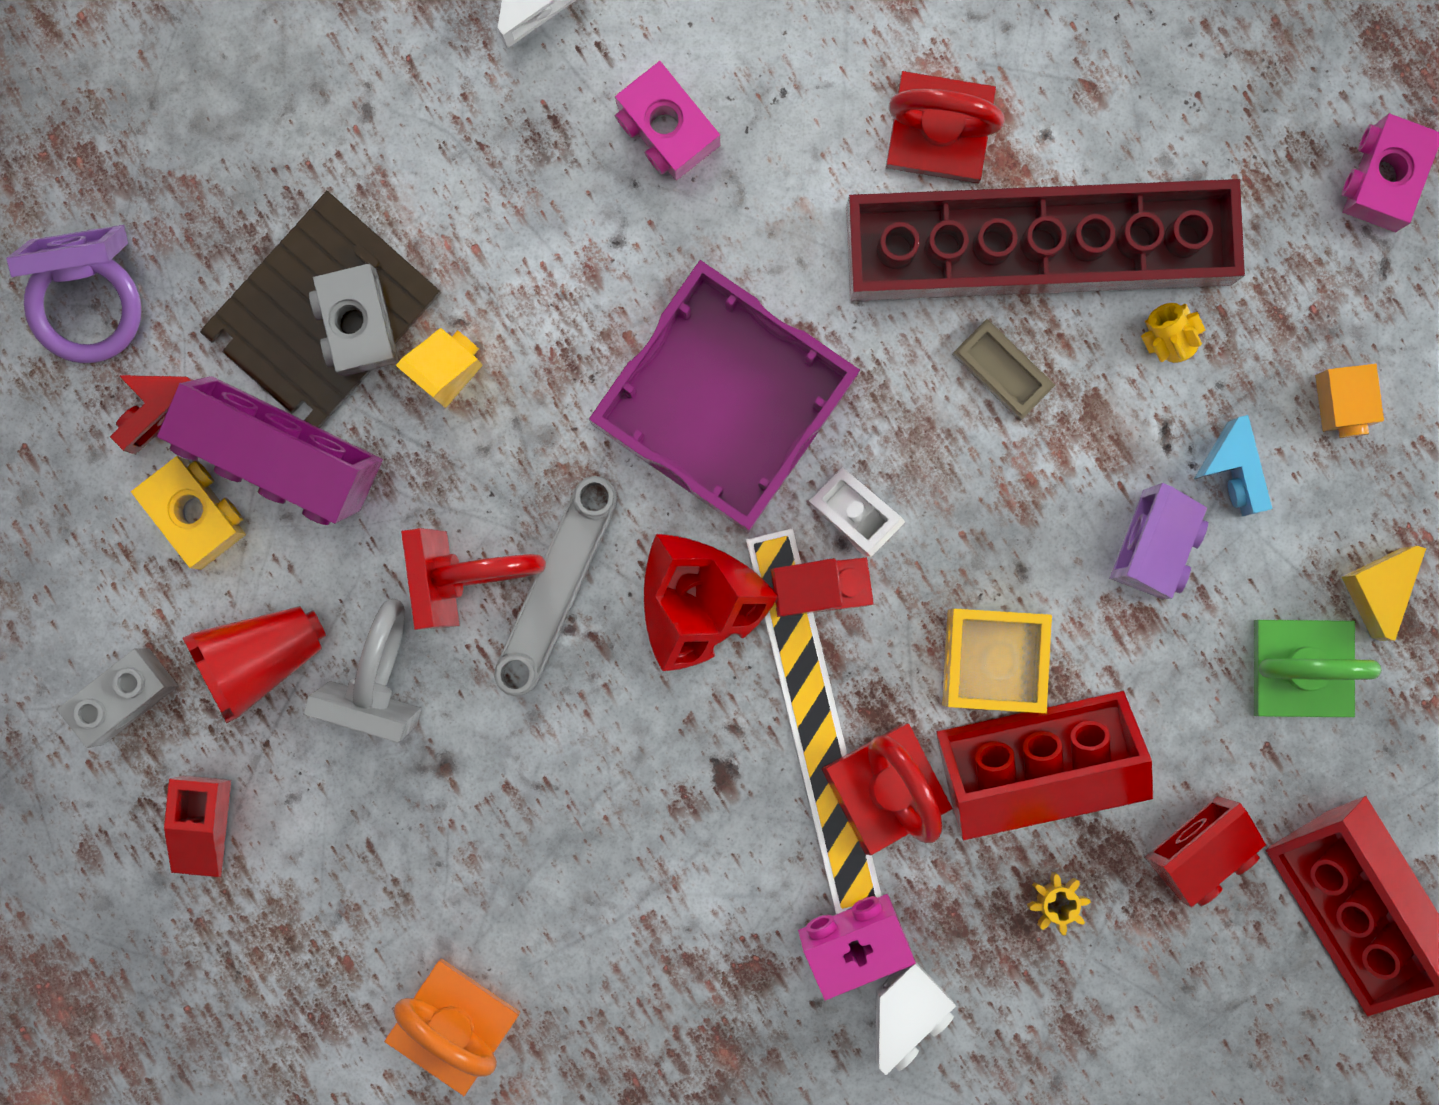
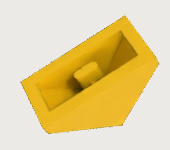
M1420 546L1403 547L1342 576L1371 638L1379 641L1396 640L1426 548Z

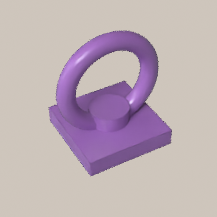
M124 225L31 239L6 258L11 277L32 274L24 294L26 320L36 339L47 350L60 358L77 363L105 361L122 352L131 343L138 331L141 321V301L138 290L126 270L112 260L128 244ZM98 273L114 286L120 297L122 315L119 325L108 338L98 343L78 344L69 341L53 329L46 317L44 310L45 292L52 280L54 282L72 281Z

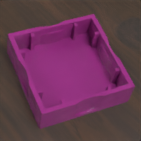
M699 260L661 314L658 325L648 343L627 363L589 417V421L598 430L749 533L853 384L860 369L805 331L794 328L777 319L764 308L757 298L702 260Z

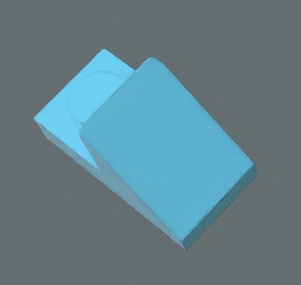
M1248 415L1227 422L1194 478L1197 479L1230 471L1232 479L1228 480L1229 497L1235 508L1240 507L1242 517L1272 509Z

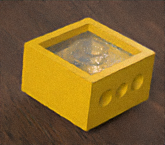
M948 609L942 706L1047 713L1052 615Z

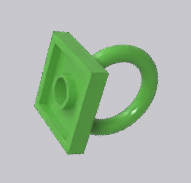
M1254 620V716L1355 717V680L1376 679L1382 671L1381 665L1375 660L1355 659V621Z

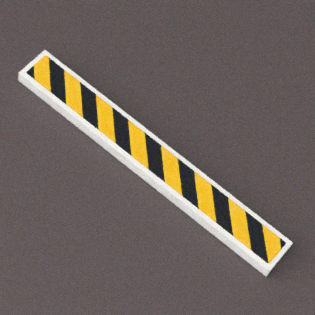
M793 528L746 539L753 571L765 580L772 589L771 569L801 564ZM774 603L765 616V622L835 913L839 914L851 909L856 902L863 898L872 896L878 898L882 895L872 855H865L821 769L847 755V750L814 614L777 617L776 604Z

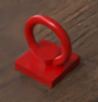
M902 71L898 94L894 95L889 102V112L894 119L885 168L979 184L982 177L988 136L1000 131L1005 122L1003 112L994 105L996 86Z
M424 528L401 531L414 630L460 626L456 598L462 596L463 586L529 577L542 573L546 568L545 559L538 554L512 555L459 562L455 554H450L447 531Z
M903 723L885 734L875 737L867 744L821 768L865 855H873L908 834L923 843L935 842L942 833L941 815L953 809L909 723Z

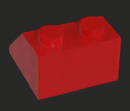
M1217 796L1144 858L1177 898L1192 908L1197 903L1199 906H1204L1216 898L1223 889L1220 883L1235 872L1237 875H1241L1253 867L1260 859L1257 852L1265 847L1266 843L1241 803Z

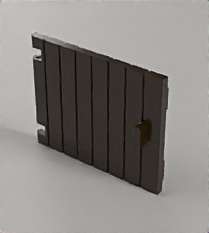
M326 190L312 208L298 221L296 226L289 231L264 261L252 272L248 279L233 293L231 298L205 324L200 333L211 343L223 331L228 333L233 339L222 352L291 414L305 402L313 410L304 421L320 428L372 370L342 376L335 371L334 366L327 367L320 343L321 339L327 338L323 319H315L309 299V292L316 291L313 277L369 263L374 268H378L376 270L395 344L442 292ZM350 310L341 319V329L345 334L357 332L363 324V314L360 310Z

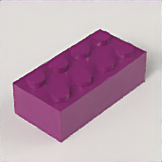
M213 376L179 383L157 435L158 438L171 444L169 449L174 454L193 461L201 458L215 465L214 472L219 476L234 482H241L244 479L258 486V493L266 499L284 504L287 500L303 508L302 514L306 518L322 525H329L330 522L336 524L361 511L383 461L382 458Z

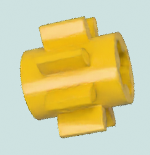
M1166 303L1150 313L1145 321L1149 331L1142 334L1141 338L1149 354L1156 353L1160 362L1167 360L1172 363H1178L1191 358L1197 352L1198 347L1202 345L1198 334H1201L1206 329L1198 312L1191 313L1187 304L1180 306L1177 303Z
M1051 872V883L1044 887L1039 883L1034 882L1032 884L1039 893L1037 901L1028 903L1027 908L1035 912L1040 911L1043 914L1037 923L1041 929L1044 930L1053 922L1056 924L1058 932L1061 935H1066V924L1073 921L1081 925L1085 924L1084 919L1079 913L1081 906H1086L1091 901L1085 896H1077L1074 893L1080 885L1079 880L1072 878L1066 885H1063L1059 875L1056 872ZM1058 892L1069 900V904L1061 906V914L1059 915L1048 907V903L1056 901V893Z

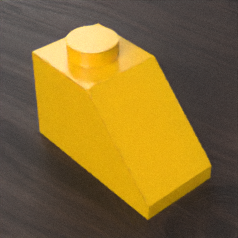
M442 328L438 329L396 364L403 373L444 408H447L483 365L474 356L479 348L458 330L451 337Z

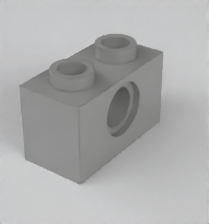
M369 263L313 277L316 291L309 292V299L315 319H323L327 338L321 339L320 343L327 367L334 366L338 374L348 376L397 364L399 362L377 270ZM350 310H360L363 314L362 327L352 334L343 333L341 329L343 315Z
M134 648L56 710L86 748L103 746L176 689L178 684L150 648Z

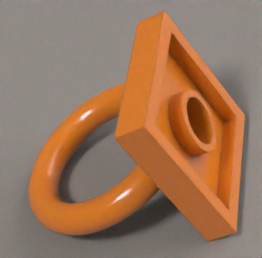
M441 958L414 998H403L396 1003L394 1016L397 1023L384 1042L465 1096L477 1077H486L495 1071L497 1061L493 1053L519 1016L520 1011Z

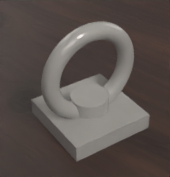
M392 598L385 601L379 608L367 635L355 679H350L348 686L333 681L324 684L308 696L303 715L397 743L402 741L417 726L422 708L391 699L392 690L386 686L393 669L403 632L405 609L401 601Z

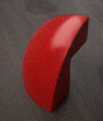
M665 534L655 535L645 572L644 612L649 641L662 671L687 668L715 657L713 649L715 645L732 634H737L740 638L746 637L759 625L776 602L778 596L765 580L748 566L727 553L692 539Z

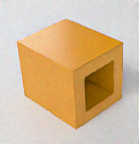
M1377 363L1328 369L1315 375L1323 432L1338 430L1339 438L1364 436L1369 434L1368 426L1384 421Z

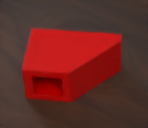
M185 775L169 779L164 833L171 873L211 877L222 876L231 780Z

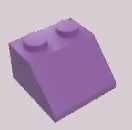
M1164 483L1144 489L1109 579L1162 600L1172 599L1175 592L1180 594L1184 590L1191 572V567L1185 565L1192 547L1199 548L1207 532L1208 522L1203 520L1207 507Z

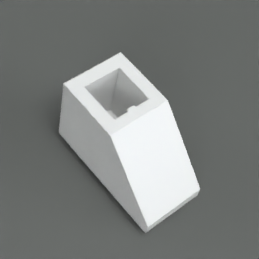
M917 963L893 973L876 990V1061L879 1069L885 1075L894 1067L901 1071L908 1066L919 1052L915 1046L929 1033L933 1037L937 1036L954 1018L950 1013L956 1007L953 1000Z

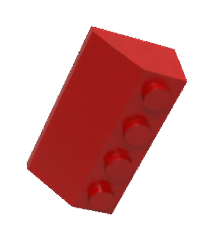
M1124 691L1047 707V713L1024 712L936 731L950 799L963 841L1153 799L1152 759Z
M1367 796L1326 811L1265 850L1367 1017L1439 995V913Z

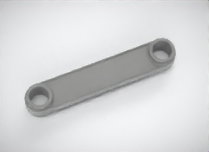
M586 477L574 489L545 554L546 568L542 573L536 575L496 664L494 672L495 682L499 689L507 695H525L532 691L538 683L617 503L616 490L603 477ZM598 485L604 487L608 491L609 496L605 507L599 511L587 510L582 502L583 493L591 486ZM515 660L523 662L529 669L528 682L521 688L510 686L504 676L507 665Z

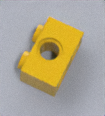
M176 456L130 492L188 567L202 570L247 535L239 525L244 519L228 498L225 497L220 501L209 487L214 483V479L198 460L191 463L188 459ZM197 497L202 503L203 512L196 522L189 524L184 518L183 509L187 501Z

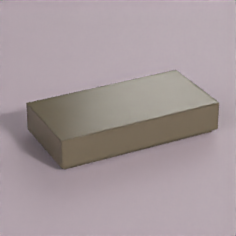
M988 319L952 353L1019 421L1055 386Z

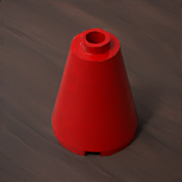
M301 606L192 632L183 637V640L227 724L240 717L322 649L319 639L325 637L326 633L314 610L305 614Z

